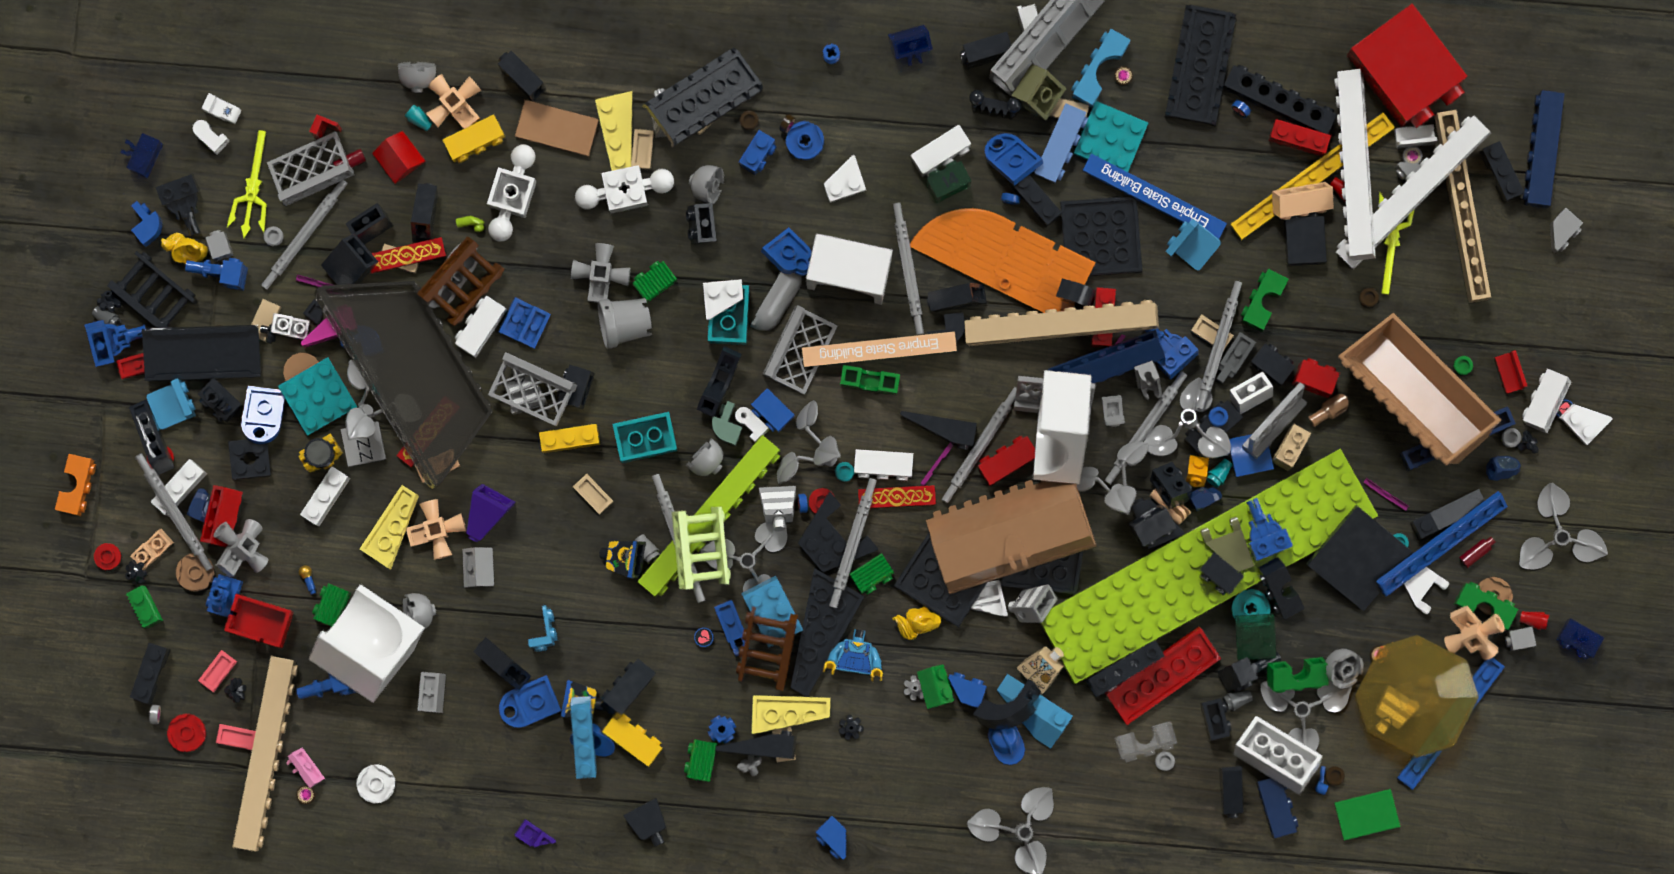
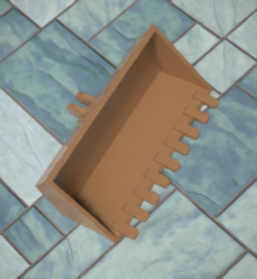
M1394 313L1338 356L1342 360L1341 363L1346 368H1350L1354 372L1353 375L1357 379H1361L1365 383L1364 386L1369 391H1373L1376 394L1375 397L1380 402H1384L1387 405V409L1391 413H1395L1399 417L1398 420L1403 425H1407L1410 428L1409 431L1414 436H1418L1422 440L1421 443L1426 448H1430L1433 451L1432 454L1437 459H1441L1446 465L1459 464L1488 438L1494 427L1501 421Z
M1029 480L1025 482L1026 488L1018 490L1017 485L1009 488L1010 493L1003 495L1002 490L994 492L995 498L988 500L987 496L984 495L979 497L980 503L972 505L971 500L964 502L965 508L957 510L956 505L950 506L948 508L949 513L942 515L940 510L933 513L934 518L926 520L949 594L1096 547L1077 485L1044 480L1034 485L1033 481Z

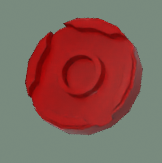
M178 715L171 721L168 727V741L173 748L179 751H195L205 741V724L195 715Z

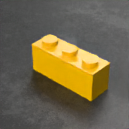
M493 114L443 139V142L454 163L457 161L462 163L469 159V155L473 153L478 155L484 152L486 147L502 143V139L506 137Z
M597 424L539 432L543 453L600 445Z
M625 714L618 721L613 717L602 732L649 767L663 749L660 746L662 742L654 736L650 739L645 735L646 730L638 724L636 727L630 724L631 719Z

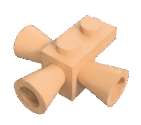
M442 74L430 82L428 88L440 96L439 100L442 105L427 112L426 115L437 127L442 124L449 113L463 129L475 124L480 119L466 102V99L481 91L471 77L467 78L458 91L454 87L450 89Z
M438 499L420 503L427 521L419 525L407 527L406 531L410 546L413 547L433 541L434 560L452 556L444 538L448 537L449 532L466 531L462 513L444 521V518L439 517Z
M1468 606L1450 613V618L1461 630L1459 634L1444 638L1445 645L1451 654H1455L1464 646L1471 653L1478 650L1484 660H1489L1497 654L1498 646L1488 640V635L1504 632V624L1497 614L1481 623Z

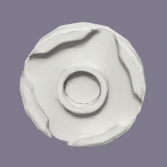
M370 765L364 768L357 779V789L360 796L371 803H381L389 799L396 786L393 773L382 765Z

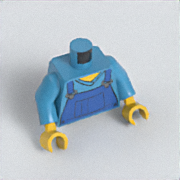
M854 629L853 640L845 639L844 642H839L830 652L823 668V672L830 668L832 670L831 675L834 674L835 670L871 675V681H873L875 676H879L880 681L883 679L881 658L877 649L872 647L871 643L864 642L866 631Z

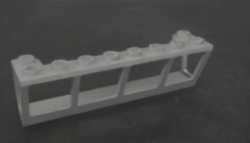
M1050 0L990 70L989 79L1011 96L1030 65L1034 64L1046 70L1105 0Z

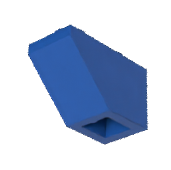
M956 672L953 675L949 674L948 679L960 703L978 708L986 686L983 685L984 681L975 678L969 681L964 679L965 675Z
M831 816L816 831L818 834L816 838L823 845L827 843L832 848L829 852L837 860L840 857L844 859L846 857V829Z

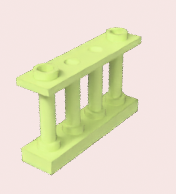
M711 507V514L687 516L686 511L672 512L679 589H692L694 582L718 579L719 584H729L731 573L727 565L723 526L725 514L722 507ZM713 521L714 533L688 534L687 526L689 524ZM715 541L716 552L694 555L690 553L689 545L691 543ZM717 560L718 571L693 574L691 570L693 562Z

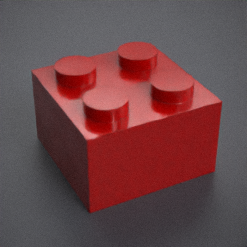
M1307 358V360L1299 363L1292 385L1297 386L1299 383H1302L1304 390L1328 398L1333 393L1340 373L1336 372V368L1325 365L1323 367L1318 365V361Z

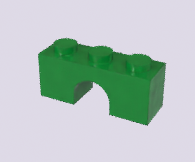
M1270 269L1266 273L1262 272L1257 281L1260 283L1258 289H1253L1249 297L1252 300L1249 307L1245 306L1240 315L1243 317L1241 322L1262 332L1272 314L1262 306L1263 296L1273 295L1279 298L1289 279Z
M843 365L840 386L897 395L900 374L883 371L873 372L859 367Z
M1473 582L1463 584L1454 602V605L1460 608L1468 606L1472 612H1474L1479 603L1487 604L1491 609L1490 618L1497 614L1504 624L1505 631L1509 629L1518 611L1514 607L1515 604L1505 599L1503 602L1497 599V594L1488 590L1485 593L1480 590L1479 585Z
M1323 657L1304 659L1302 671L1295 675H1292V667L1286 661L1267 663V685L1273 692L1283 693L1285 690L1301 691L1309 687L1319 689L1322 686L1329 685L1326 675L1327 663Z

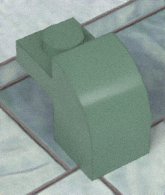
M727 401L726 405L722 404L719 412L721 419L713 417L712 427L715 435L721 441L736 446L743 428L729 422L735 404Z

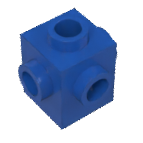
M719 715L710 721L711 725L708 726L710 728L708 734L713 741L717 740L719 743L723 741L726 744L734 738L733 734L736 733L734 731L736 725L731 717L727 719L725 716L721 718ZM719 726L726 728L724 733L718 731Z

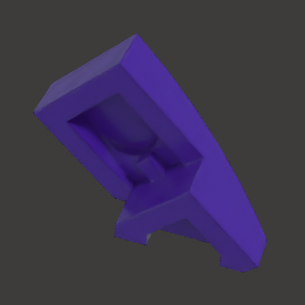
M524 819L514 834L529 846L534 847L552 844L556 841L526 819Z

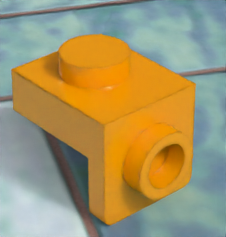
M1190 455L1186 482L1191 486H1205L1209 458Z

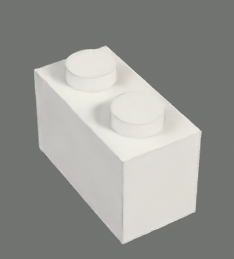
M1263 372L1230 390V400L1240 414L1273 397V386Z

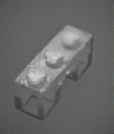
M1171 721L1152 726L1153 737L1148 744H1140L1136 740L1134 732L1115 737L1114 740L1120 760L1125 759L1126 762L1137 759L1136 755L1144 754V757L1156 754V749L1162 748L1163 751L1173 749V744H1176L1177 740Z

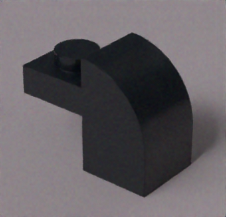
M1062 278L1056 297L1083 309L1084 306L1093 305L1096 290Z
M963 313L944 314L945 330L927 331L926 333L935 334L955 331L957 343L964 332Z

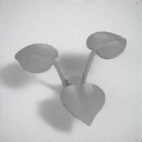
M349 361L347 370L348 380L356 389L362 390L365 388V393L358 404L359 408H353L347 414L346 430L348 440L370 437L375 431V424L371 417L389 409H394L395 418L401 422L412 423L421 419L422 412L417 402L407 394L397 395L394 399L395 405H389L373 412L372 407L364 404L369 393V387H373L377 383L376 374L368 364L362 361Z
M1201 378L1192 381L1181 394L1180 404L1184 411L1181 414L1182 421L1179 422L1176 432L1173 434L1172 430L1164 425H1158L1150 431L1144 441L1149 445L1148 453L1156 456L1172 454L1177 448V442L1174 438L1178 436L1182 426L1188 429L1196 427L1203 436L1198 441V448L1202 455L1208 458H1217L1230 453V440L1224 430L1212 426L1208 428L1205 434L1197 423L1195 411L1204 412L1212 404V394L1208 392L1203 410L1196 408L1201 392Z
M814 400L809 402L800 411L796 420V426L799 430L805 429L819 444V447L815 451L814 458L796 457L794 452L788 453L778 466L777 482L779 485L787 482L796 474L799 460L812 461L817 466L825 464L831 467L836 463L837 458L840 457L834 437L828 436L821 442L810 430V426L815 423L818 415V406Z
M1129 443L1118 451L1117 458L1119 461H1123L1121 464L1123 485L1116 484L1110 490L1097 477L1099 472L1096 468L1084 467L1081 471L1080 484H1076L1078 491H1086L1092 488L1095 481H1097L1108 492L1105 496L1106 505L1118 512L1129 514L1131 505L1136 498V490L1126 484L1125 465L1132 466L1139 463L1149 449L1148 443Z
M1554 483L1547 484L1538 497L1537 506L1539 512L1544 517L1553 515L1558 529L1553 534L1554 540L1547 544L1538 537L1527 539L1520 550V567L1539 569L1548 565L1553 558V552L1547 547L1556 543L1566 545L1569 542H1575L1572 548L1573 554L1578 560L1583 562L1594 561L1608 554L1607 547L1603 539L1596 532L1588 529L1581 530L1577 535V539L1570 538V534L1562 529L1557 514L1562 515L1567 512L1570 506V499L1567 493Z
M765 522L761 524L755 532V539L761 545L752 554L745 553L741 557L733 556L735 554V546L730 540L725 539L728 568L732 567L733 559L738 560L742 567L749 568L754 579H748L745 582L743 592L771 578L766 574L757 577L753 566L756 564L755 555L764 546L770 552L779 551L785 546L787 542L786 523L785 530L780 532L774 531L773 523ZM713 540L701 549V554L716 552L715 541ZM717 560L706 561L711 567L717 569Z
M1267 681L1261 683L1263 699L1271 709L1282 712L1286 710L1288 703L1295 707L1296 715L1301 717L1302 729H1292L1288 735L1313 751H1316L1318 748L1319 736L1316 730L1312 728L1306 729L1305 717L1309 716L1311 707L1323 703L1326 710L1338 712L1347 705L1352 689L1351 686L1344 689L1339 688L1329 681V685L1317 689V695L1321 700L1308 705L1306 702L1296 704L1291 701L1295 694L1294 690L1276 693L1270 689Z
M1040 787L1026 793L1021 801V808L1028 813L1026 824H1019L1015 829L1000 826V816L992 809L978 811L967 821V826L974 836L983 841L996 840L999 836L998 829L1015 833L1025 844V846L1019 847L1015 853L1017 866L1030 874H1042L1046 864V850L1039 841H1032L1028 844L1029 839L1033 835V831L1029 827L1031 825L1030 818L1032 816L1036 820H1044L1051 815L1054 807L1053 791L1048 787Z

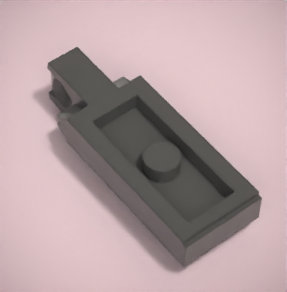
M1241 332L1238 334L1219 363L1218 370L1221 372L1216 381L1222 384L1227 376L1232 378L1237 373L1256 343L1254 340Z

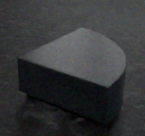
M314 298L303 314L319 325L322 321L323 311L320 303Z

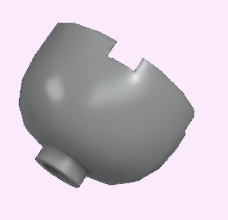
M410 62L398 64L399 79L405 87L411 88V92H423V88H428L430 82L435 79L436 65L426 62H417V64H410Z
M713 165L698 168L689 179L693 195L704 203L714 204L718 200L722 191L718 190L720 183L724 182L723 169Z
M711 438L709 443L706 442L692 457L694 460L691 463L688 462L686 466L696 475L707 476L711 473L715 475L722 468L720 463L723 460V451L718 443Z
M419 593L405 594L403 613L426 629L431 624L433 615L436 614L435 605L431 604L425 595Z
M1348 649L1335 650L1326 659V675L1333 685L1342 689L1348 688L1358 681L1356 679L1358 674L1363 672L1364 664L1362 658Z

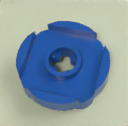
M802 121L790 128L786 137V146L790 154L796 159H813L823 149L824 136L818 126ZM802 136L810 138L811 141L808 142L807 146L800 144L799 141L802 140Z

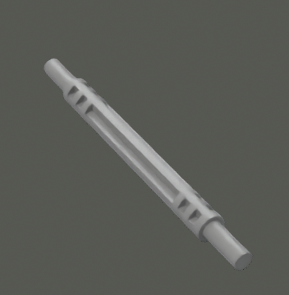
M340 181L331 194H327L271 268V273L261 286L268 289L277 276L283 273L338 199L336 198L348 184L346 181Z
M901 203L893 204L896 218L895 228L911 317H914L916 334L921 335L924 334L921 319L923 314L906 221L903 220Z
M1234 282L1230 298H1227L1200 386L1201 392L1196 405L1197 409L1203 410L1208 392H1211L1238 305L1237 299L1242 282Z
M1181 371L1172 385L1167 387L1129 443L1143 442L1178 393V388L1187 377L1184 372ZM1118 459L1115 461V466L1104 480L1110 485L1122 470L1121 464L1123 461Z
M1016 387L1012 389L1005 402L1000 404L951 480L952 484L942 498L946 503H949L956 490L961 488L1012 409L1011 405L1015 400Z
M142 453L137 455L135 458L143 469L145 478L194 556L197 555L205 570H210L213 566L203 552L204 548L154 469H151Z
M656 474L652 476L658 492L657 498L674 541L672 512L675 511L669 494L664 489L660 475ZM692 563L691 570L693 574H698L694 563ZM696 581L693 584V590L698 603L705 601L699 584L700 581Z
M869 478L865 494L861 497L833 586L835 589L829 605L832 608L837 609L841 593L845 590L873 501L871 497L877 480Z

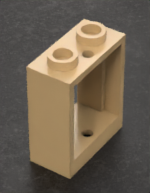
M1293 424L1288 429L1276 451L1272 463L1287 471L1290 470L1298 459L1311 433Z

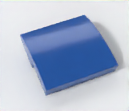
M514 297L498 332L535 349L551 314Z
M1251 435L1229 439L1231 444L1230 458H1232L1235 477L1274 469L1269 446L1258 459H1255L1242 448V445Z

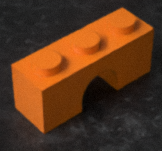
M72 454L68 455L64 473L75 476L77 486L72 492L59 491L55 510L81 516V513L85 512L87 506L85 497L91 490L90 477L94 475L96 470L95 460Z

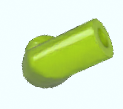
M473 216L456 219L458 228L471 225L474 226L475 232H482L485 229V223L482 219Z

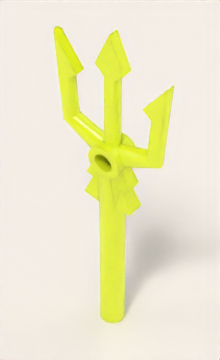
M260 130L258 131L251 178H246V195L234 199L227 224L228 227L237 219L235 217L237 204L248 201L245 222L241 226L244 238L251 229L249 221L253 202L262 206L261 220L258 223L263 233L265 231L267 204L257 197L260 191L258 188L262 181L258 180L266 135L265 131Z
M1379 191V204H1380V203L1384 200V198H1383L1382 194H1381L1380 191ZM1414 210L1408 215L1407 222L1400 223L1387 236L1384 242L1388 248L1381 294L1389 295L1395 247L1400 246L1398 239L1400 238L1399 230L1411 226Z

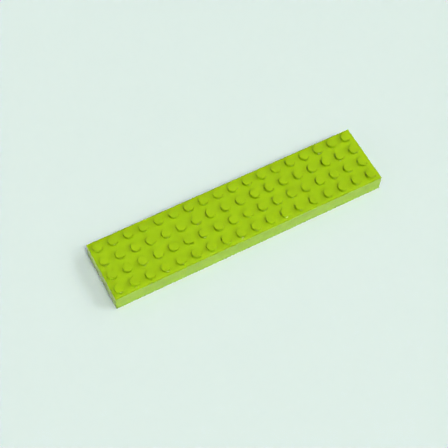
M1339 449L1051 608L1040 624L1053 648L1058 647L1062 650L1064 656L1060 660L1064 664V668L1073 684H1076L1260 582L1259 576L1261 573L1258 567L1276 557H1279L1287 567L1318 550L1355 505L1373 519L1378 514L1342 450ZM1258 498L1263 513L1265 515L1270 514L1272 520L1277 522L1282 529L1286 528L1293 546L1256 562L1252 557L1254 566L1239 571L1244 578L1230 595H1221L1214 589L1216 585L1211 581L1209 583L1205 582L1200 577L1201 573L1198 571L1214 552L1204 542L1200 530L1208 528L1212 540L1233 532L1229 519L1237 517L1248 546V543L1251 542L1249 522L1253 521V517L1246 502Z

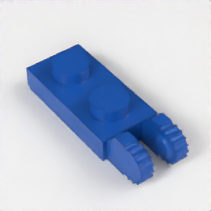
M730 600L714 608L727 641L731 644L736 657L739 655V650L734 641L742 639L744 629L734 603Z

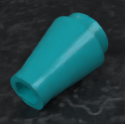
M413 105L405 115L408 122L424 129L426 132L433 124L419 106Z
M1223 459L1207 473L1206 480L1216 488L1223 485L1233 466L1232 463L1227 459Z

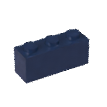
M1273 778L1256 782L1272 838L1297 832L1296 828L1299 826L1296 816L1292 817L1290 809L1293 808L1290 797H1286L1285 790H1287V787Z

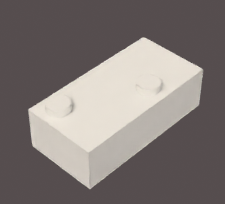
M1257 716L1237 742L1233 754L1299 795L1320 766L1322 760L1320 754Z

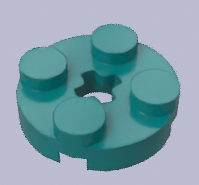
M1258 590L1242 591L1232 602V617L1243 627H1258L1266 622L1270 615L1269 601ZM1252 603L1254 604L1256 612H1251V614H1248V610L1245 609L1246 605L1250 606V604Z

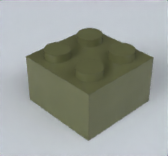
M1031 64L1011 96L1020 100L1022 106L1028 112L1047 120L1066 88L1047 70Z

